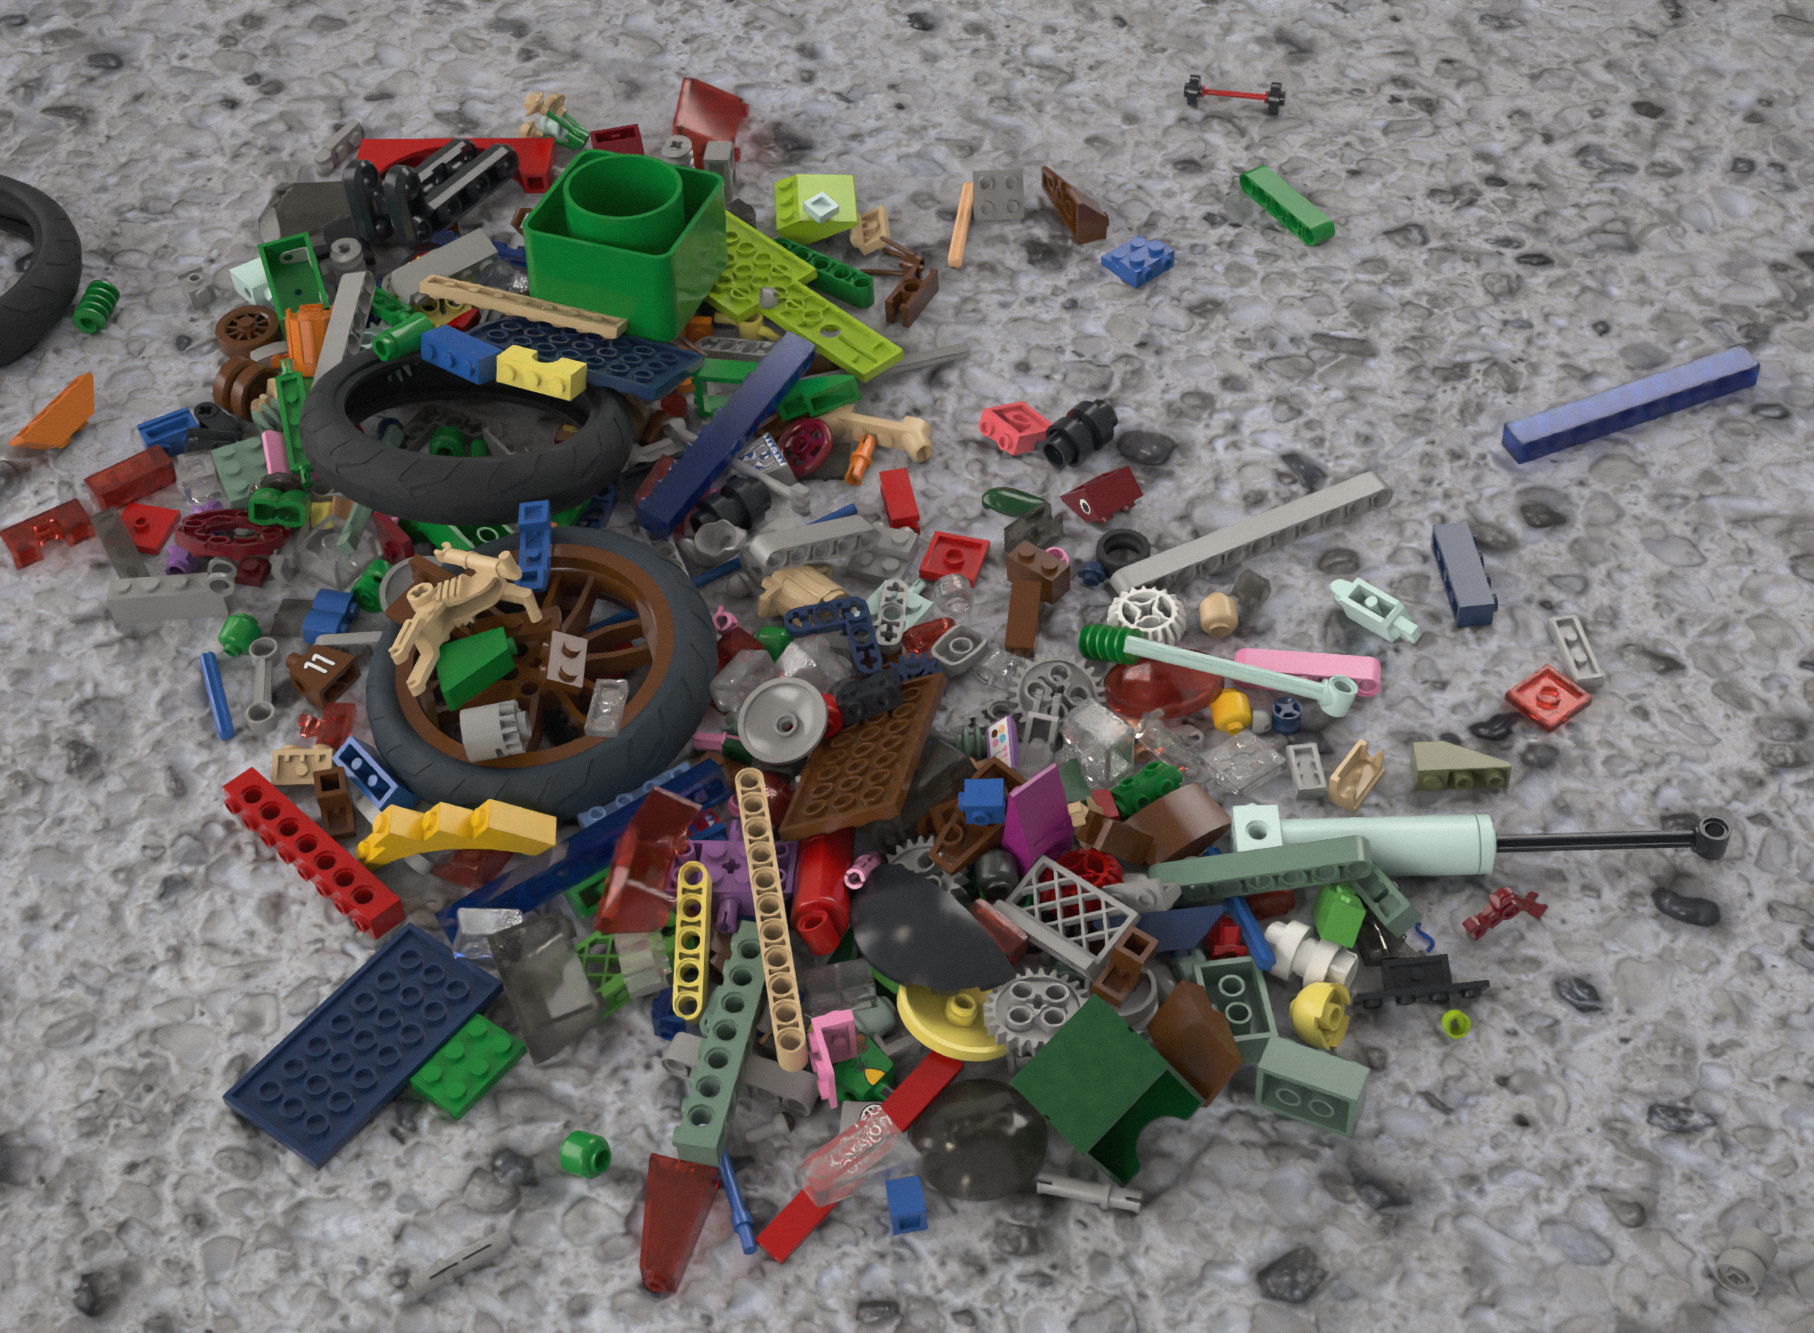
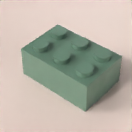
M262 435L211 450L219 479L231 509L249 511V500L258 489L273 488L283 493L286 492L283 481L273 479L268 474Z
M1252 956L1192 963L1191 983L1204 986L1212 1009L1225 1014L1244 1062L1243 1064L1260 1062L1271 1035L1279 1037L1262 970L1258 969Z
M1271 1035L1257 1066L1254 1105L1352 1139L1365 1108L1370 1068L1362 1066L1356 1061H1347L1330 1055L1320 1049H1312L1297 1044L1291 1039Z

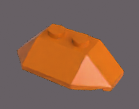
M91 372L77 376L8 442L10 446L47 451L56 447L62 449L72 440L70 436L74 432L77 433L89 424L87 419L94 413V378Z

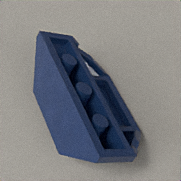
M1214 905L1139 914L1141 919L1135 927L1159 941L1154 960L1159 959L1158 953L1171 952V958L1191 956V950L1200 949L1227 915L1228 906ZM1125 915L1109 917L1110 929L1120 927L1128 917ZM1103 918L1093 920V926L1099 931L1104 930Z

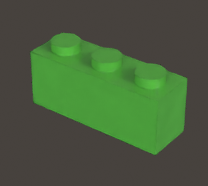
M1348 881L1321 884L1311 911L1320 938L1353 948L1366 913L1361 900Z

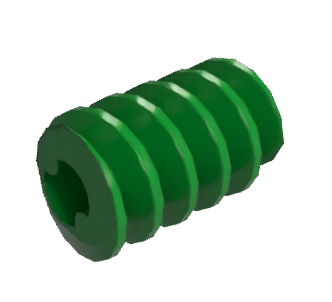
M92 281L72 316L74 326L85 334H92L96 330L104 329L120 298L118 289L105 281Z
M1102 624L1085 625L1078 637V648L1082 657L1087 660L1133 665L1141 656L1123 652L1126 637L1128 635L1145 639L1139 628L1131 629L1130 627L1122 628L1121 626Z

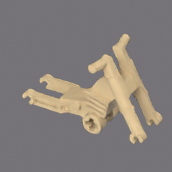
M449 542L441 544L443 550H434V554L440 563H450L462 566L464 569H475L476 573L472 577L460 574L458 580L455 577L451 579V582L449 580L444 581V584L439 582L435 588H433L431 583H421L414 586L407 593V599L416 614L413 619L405 621L393 646L388 651L394 663L399 665L408 659L409 652L414 643L418 648L420 656L406 681L414 697L425 691V684L440 657L439 647L450 639L449 634L455 629V626L457 628L461 627L462 623L468 625L469 621L474 623L476 614L492 607L499 600L524 605L532 623L538 622L543 618L532 590L506 581L505 578L519 580L522 577V570L509 551L501 552L498 559L480 555L474 551L467 552L454 549Z

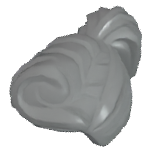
M722 519L718 522L702 525L696 532L694 540L682 538L678 542L681 549L696 565L710 569L739 553L741 547L749 542V535L744 529L734 527L730 522Z

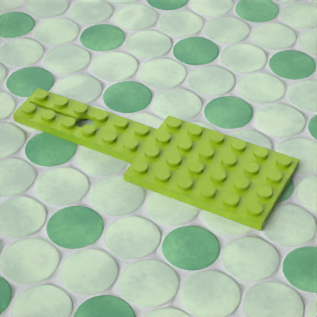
M725 210L728 264L704 301L738 324L758 312L839 367L854 375L863 383H866L904 359L903 349L805 286V284L817 278V269ZM761 287L774 288L778 292L779 296L776 298L779 299V303L775 307L770 309L760 308L759 293ZM823 330L827 332L840 331L839 335L832 338L824 337L820 333Z

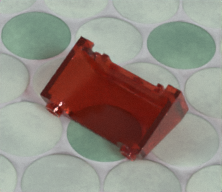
M683 78L672 126V136L682 135L691 140L695 169L704 170L703 158L708 141L732 142L735 166L736 162H740L741 150L740 147H736V137L739 123H744L745 118H749V103H745L742 97L696 78Z

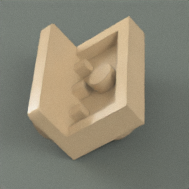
M881 205L862 215L858 212L859 225L851 228V234L849 235L852 245L855 248H859L864 256L888 245L880 239L882 235L890 239L888 211Z

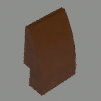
M1194 782L1157 799L1124 823L1154 837L1144 859L1145 864L1151 867L1158 863L1183 860L1189 856L1198 857L1206 850V847L1211 846L1231 829L1232 818L1197 782Z
M1181 980L1146 1025L1159 1054L1206 1100L1201 1106L1203 1108H1207L1244 1063L1225 1014L1212 1009L1205 988L1202 985Z

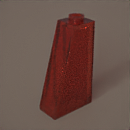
M651 1153L648 1165L639 1263L643 1285H646L651 1290L677 1293L720 1188L716 1168Z

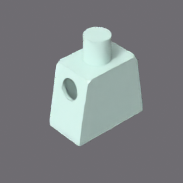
M261 257L229 270L234 288L252 305L264 306L270 303L274 306Z

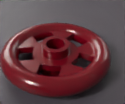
M805 418L790 425L782 433L776 445L796 477L805 476L817 470L827 460L833 446V433L829 425L823 420ZM818 430L821 435L815 439L812 435ZM817 447H820V450L817 453V455L813 457L812 455L815 453ZM791 448L792 455L786 457V449ZM797 460H804L803 465L795 466Z

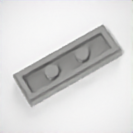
M1577 614L1548 618V630L1574 689L1604 685L1605 677Z

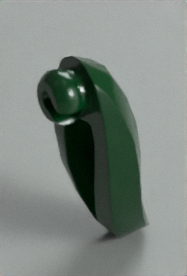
M996 487L983 493L981 503L987 510L990 508L1006 516L1024 518L1043 512L1046 501L1015 488Z

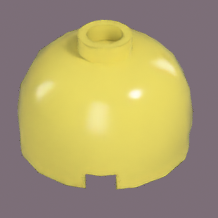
M1315 982L1303 988L1297 997L1292 1000L1289 1007V1016L1292 1018V1025L1296 1035L1306 1044L1315 1048L1331 1050L1330 1046L1338 1047L1349 1025L1350 1016L1344 1015L1345 1004L1351 1005L1348 989L1344 985L1332 982Z

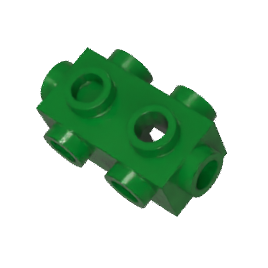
M1156 761L1147 764L1138 774L1121 780L1118 786L1110 790L1119 813V818L1128 820L1152 802L1179 789V784L1183 781L1179 770L1174 766Z

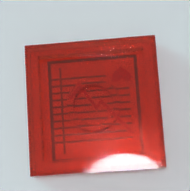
M1548 663L1505 693L1506 701L1549 734L1591 705L1593 699L1590 694Z

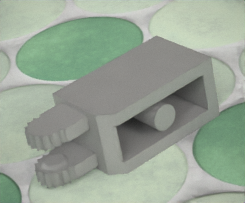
M1036 689L1032 711L1028 712L1020 750L1021 774L1033 776L1037 771H1043L1052 764L1060 724L1058 716L1062 693L1055 692L1052 698L1051 715L1040 713L1041 704H1043L1044 699L1043 690Z

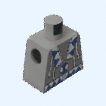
M769 432L762 435L735 456L787 486L797 481ZM738 472L726 480L729 483L738 477L745 480L749 477Z

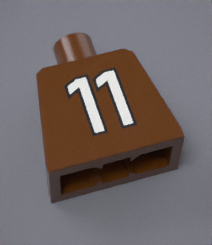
M318 644L313 645L303 656L296 652L290 653L285 663L286 667L290 669L289 674L294 689L325 712L361 677L356 656Z

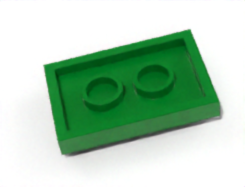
M477 1013L409 1080L411 1088L460 1120L528 1052L526 1044Z

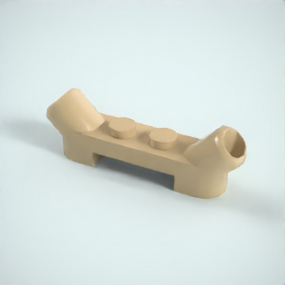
M850 404L815 417L829 425L833 433V439L843 438L860 442L859 440L862 435H865L866 438L867 435H871L877 440L878 446L906 451L916 463L928 460L933 454V443L929 439L932 434V428L929 423L920 418L905 416L901 423L856 414L854 405ZM818 430L814 433L816 439L821 435Z

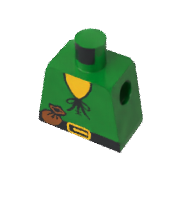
M860 1030L856 1034L858 1057L832 1063L837 1100L842 1103L844 1101L884 1102L896 1090L894 1087L896 1083L895 1065Z

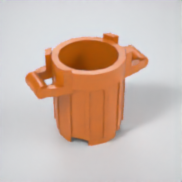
M321 303L299 305L300 312L293 314L291 313V308H288L284 320L289 354H274L271 357L270 365L273 368L281 367L280 361L282 359L286 363V358H290L293 371L302 372L303 377H314L334 305H330V310H324Z

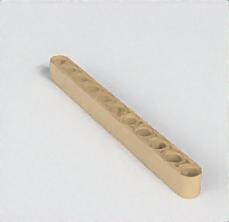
M745 768L737 773L735 783L777 1059L783 1070L796 1072L806 1066L808 1051L764 777L758 769Z

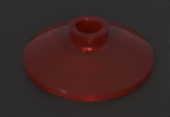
M765 771L762 774L771 824L780 828L795 792L781 776Z

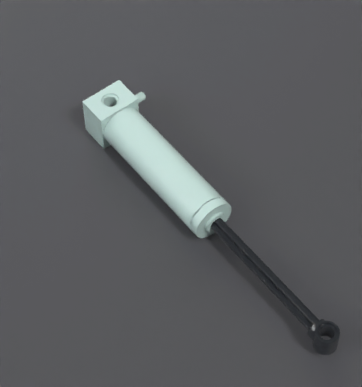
M1249 803L1246 806H1233L1230 853L1360 835L1368 839L1372 860L1388 877L1491 874L1496 853L1691 847L1693 853L1706 860H1718L1726 853L1732 828L1730 823L1724 818L1711 815L1701 819L1699 824H1692L1688 830L1496 835L1489 814L1279 819L1278 805H1256ZM1280 890L1250 895H1280Z

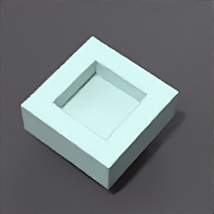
M822 191L803 202V210L821 224L839 213V205Z

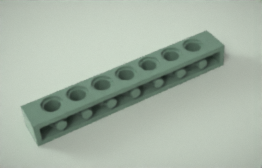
M744 920L741 922L739 932L733 933L731 939V959H726L724 962L723 978L725 979L722 986H717L715 993L716 1009L714 1013H709L706 1031L708 1036L706 1041L701 1040L699 1045L698 1069L693 1068L689 1083L691 1088L690 1096L684 1097L682 1102L681 1117L683 1119L681 1126L676 1125L674 1128L672 1146L677 1148L679 1161L714 1167L720 1166L758 1033L757 1024L763 1012L767 987L757 922Z

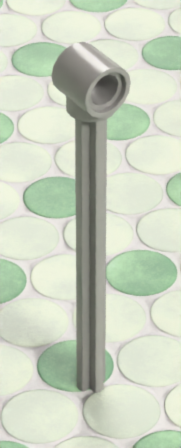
M968 342L904 355L903 360L874 378L971 357V347L968 345ZM844 369L800 378L799 375H794V373H787L772 377L768 381L772 389L808 378L851 374Z

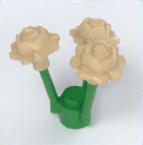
M543 91L538 94L531 92L523 104L527 110L525 116L529 117L537 112L543 116H548L568 130L565 136L568 142L554 138L555 144L567 147L573 152L576 148L582 150L590 137V133L587 132L585 127L575 121L567 113L568 110L563 107L566 96L562 93L558 95L552 93L544 100ZM555 114H558L560 117H564L567 121H569L572 124V126L564 122ZM535 119L530 120L529 123L522 124L519 132V138H553L546 136L544 132L538 131Z

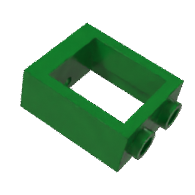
M705 358L704 365L691 374V384L695 385L693 401L695 405H698L699 416L711 417V409L721 408L722 404H731V397L708 395L707 382L747 385L749 399L737 398V403L748 402V406L760 405V419L762 421L767 406L763 363Z

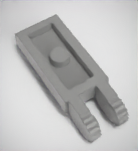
M353 119L350 120L315 154V163L319 165L316 168V172L319 177H328V175L332 174L334 166L341 160H344L347 154L355 147L359 146L362 141L360 122Z

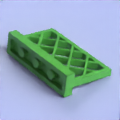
M652 892L550 964L551 970L590 1009L594 1019L600 1023L674 970L676 933L671 937H660L662 927L676 926V914ZM650 905H653L659 911L658 918H640L642 912ZM643 925L656 926L655 937L638 936L639 927ZM622 926H634L632 936H616V930ZM694 936L687 939L685 944L687 950L695 949ZM596 944H608L607 954H590V950ZM614 944L631 945L629 955H612ZM636 945H653V950L646 955H635ZM571 962H582L581 973L566 972L563 968ZM588 962L605 963L603 973H586ZM611 963H628L627 968L619 974L609 973ZM585 981L602 982L601 987L590 995L584 990Z

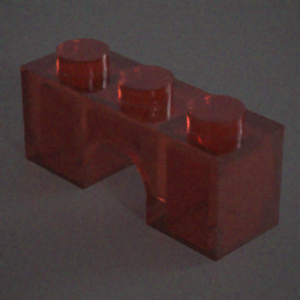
M77 498L0 531V538L4 548L17 570L43 560L41 547L49 540L63 539L70 547H73L96 536L89 515Z

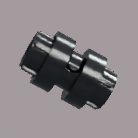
M1096 399L1094 402L1085 400L1078 403L1068 411L1066 417L1059 418L1047 428L1046 440L1042 443V452L1047 461L1059 469H1063L1067 465L1073 468L1079 467L1093 455V451H1099L1113 439V428L1118 424L1115 411L1107 402Z
M738 477L721 488V495L713 492L697 502L696 510L690 514V526L694 534H696L702 525L718 522L723 519L730 522L734 527L749 530L764 521L765 512L770 510L772 505L771 495L759 479L748 478L745 480Z

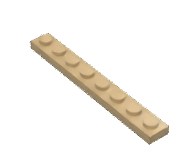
M431 274L420 282L419 292L428 294L434 299L454 300L456 304L478 306L481 310L501 311L506 316L518 315L527 317V320L532 322L544 321L558 328H574L579 333H595L605 339H615L627 330L628 319Z

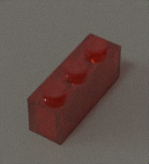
M159 444L83 479L90 499L104 517L126 507L129 502L134 503L179 481L172 460Z

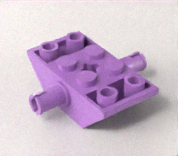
M733 820L730 823L729 841L672 840L664 886V895L677 901L680 868L690 861H697L703 864L712 877L711 915H718L715 928L724 934L726 932V924L729 925L728 934L736 931L737 915H755L741 820L739 829H737L738 820ZM774 841L783 901L785 902L793 895L798 842ZM694 872L688 878V884H699L703 878V873ZM700 904L689 906L698 914L701 912L702 907Z

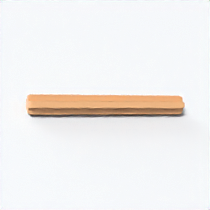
M965 182L962 187L948 254V266L951 268H959L962 264L974 205L973 182Z

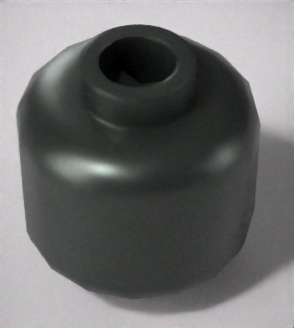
M994 848L986 851L975 862L977 886L982 893L994 899L1005 898L1018 886L1017 862L1012 854Z

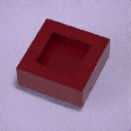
M248 557V559L241 561L238 565L237 574L234 577L235 584L262 587L272 569L271 563L267 559Z

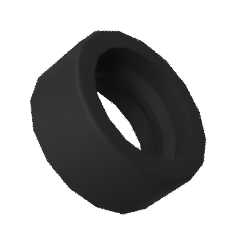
M1120 528L1111 530L1102 535L1097 541L1096 562L1105 567L1104 572L1106 578L1109 579L1117 570L1150 557L1148 539L1140 532L1132 529ZM1118 549H1128L1136 552L1139 556L1133 560L1117 561L1110 558L1107 554Z

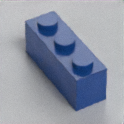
M448 325L421 333V359L478 385L496 379L497 356L503 350Z
M351 735L332 757V760L339 767L344 766L347 776L382 812L391 804L411 810L420 799L392 772L373 746Z

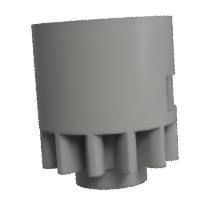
M510 700L460 711L463 744L471 763L526 752L527 744L525 739L532 738L531 724L527 711H521L517 701Z

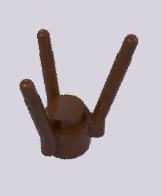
M882 235L880 236L882 241L903 252L902 254L886 247L882 248L883 252L900 259L899 267L903 270L860 269V271L869 275L904 277L915 263L924 267L925 257Z

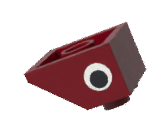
M1128 465L1102 473L1063 494L1060 498L1086 523L1097 521L1098 524H1102L1114 518L1112 513L1120 509L1121 512H1124L1136 506L1135 500L1142 497L1143 494Z

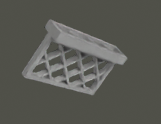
M1045 855L1039 858L1005 902L998 899L991 908L1003 925L1093 983L1102 973L1101 968L1111 957L1113 947L1130 924L1135 926L1141 919L1139 913ZM1046 867L1054 871V880L1039 884L1038 877ZM1071 884L1077 885L1078 895L1062 898L1061 887ZM1055 888L1056 900L1040 904L1039 892ZM1033 894V906L1020 908L1016 905L1023 896ZM1101 900L1102 910L1086 913L1085 901ZM1079 903L1080 915L1064 919L1063 907ZM1057 908L1058 920L1043 923L1041 912ZM1124 914L1128 917L1120 927L1110 929L1109 916ZM1103 918L1104 930L1088 934L1087 922ZM1081 923V936L1065 937L1066 926ZM1105 938V947L1098 956L1089 952V942Z

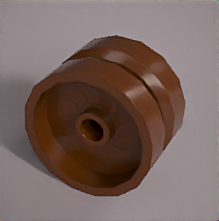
M240 355L232 357L222 365L216 374L212 393L214 402L223 411L234 414L247 422L254 423L250 408L251 402L258 399L261 394H266L267 380L275 378L279 374L273 368L258 364L248 357Z

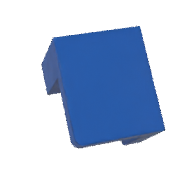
M910 1176L885 1181L886 1199L893 1235L927 1230V1211L920 1177Z

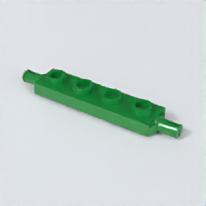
M376 286L370 313L391 326H395L414 314V308Z
M286 358V363L284 359L280 361L282 374L274 378L291 473L292 475L300 474L302 487L308 488L307 482L309 487L314 485L311 474L314 470L305 456L299 435L301 409L304 400L307 398L302 372L293 371L292 360Z

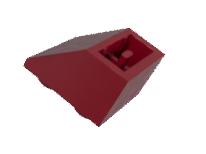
M638 124L590 132L592 149L620 154L645 155Z

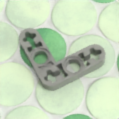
M890 579L884 583L878 620L873 622L881 654L896 653L901 646L908 586L899 579ZM892 591L898 592L897 602H891ZM893 612L899 618L897 620H888L884 617V614ZM826 616L821 618L819 621H821L822 623H830L834 620L835 617ZM843 630L816 635L817 640L823 645L850 649L847 636H842ZM886 630L892 631L891 642L885 641ZM865 633L867 635L866 638H854V640L859 644H865L870 640V637Z

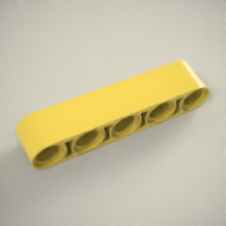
M697 861L687 862L680 868L677 891L673 1011L681 1021L688 1025L700 1023L708 1003L712 877L705 866ZM694 872L703 873V878L699 884H688V878ZM693 904L701 905L702 909L698 916L687 917L686 913L689 906ZM691 936H699L700 944L693 950H687L685 948L687 939ZM690 968H697L699 970L698 978L690 983L685 982L684 974ZM691 1000L697 1001L698 1007L695 1013L688 1016L683 1015L682 1009L685 1003Z

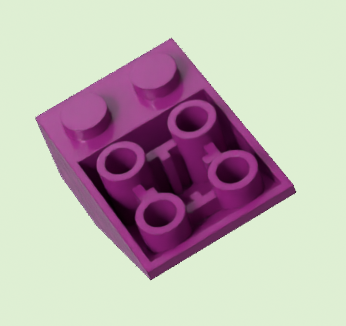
M1053 763L1043 771H1037L1029 781L1022 786H1016L1008 795V807L1004 820L1005 828L1001 841V850L1014 856L1017 862L1018 874L1023 878L1042 855L1056 861L1059 854H1066L1072 847L1075 827H1073L1072 819L1069 815L1068 802L1058 766Z

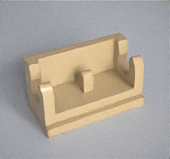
M1362 739L1358 740L1329 781L1328 801L1353 813H1356L1385 774L1382 751L1378 750L1375 758L1370 756L1367 752L1369 749L1368 742Z

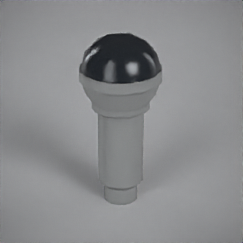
M779 1112L771 1122L750 1130L749 1133L745 1134V1138L748 1144L752 1142L757 1143L775 1134L788 1135L796 1126L795 1118L789 1112Z

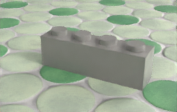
M478 228L394 270L390 285L404 303L411 307L414 305L420 306L430 298L428 294L419 292L422 280L434 274L468 282L474 275L480 272L486 273L494 267L498 251L482 229Z

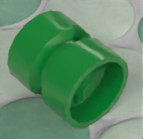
M380 559L373 560L363 572L362 577L357 580L350 593H355L356 603H359L360 608L366 612L374 614L382 611L379 591L384 576L393 567L389 562Z

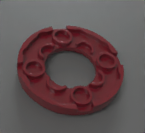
M217 509L192 514L182 519V525H175L174 528L175 542L180 548L190 551L192 556L230 557L234 561H243L252 555L271 556L274 554V550L285 546L291 539V527H286L279 523L272 525L252 523L249 521V511H244V509ZM239 528L253 530L260 535L257 537V534H253V537L250 538L235 537V542H231L229 537H211L210 533L217 530L233 531Z

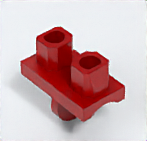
M1224 917L1204 942V945L1211 951L1209 961L1238 957L1237 954L1247 956V946L1240 940L1241 927L1233 924L1234 920L1232 918Z

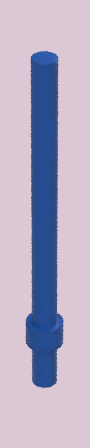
M725 1145L718 1168L732 1212L730 1220L734 1232L739 1235L744 1254L751 1255L757 1251L752 1232L754 1224L750 1212L745 1209Z

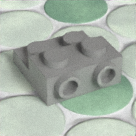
M875 521L871 525L879 531L880 539L873 549L853 554L846 568L847 577L882 584L885 580L888 581L890 579H899L904 582L919 551L918 533H914L908 527L894 529L887 527L881 521Z

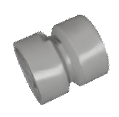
M1739 1226L1732 1232L1725 1246L1726 1252L1720 1255L1713 1272L1717 1281L1726 1289L1739 1295L1751 1296L1755 1295L1760 1289L1766 1277V1271L1769 1270L1778 1253V1246L1763 1231L1751 1226Z

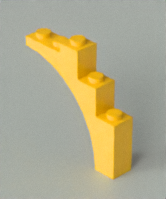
M488 799L474 811L444 802H439L426 813L391 804L375 817L373 833L358 844L356 858L359 859L358 862L372 873L379 867L400 858L439 850L494 849L541 857L556 845V817L493 799Z

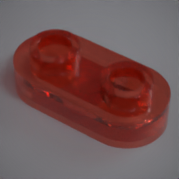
M943 617L912 626L902 634L901 643L909 654L914 652L916 655L931 651L935 642L947 630L957 624L954 619Z

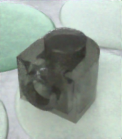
M1246 569L1237 579L1230 594L1239 598L1237 602L1239 605L1253 611L1255 606L1260 607L1271 594L1270 581L1254 571Z

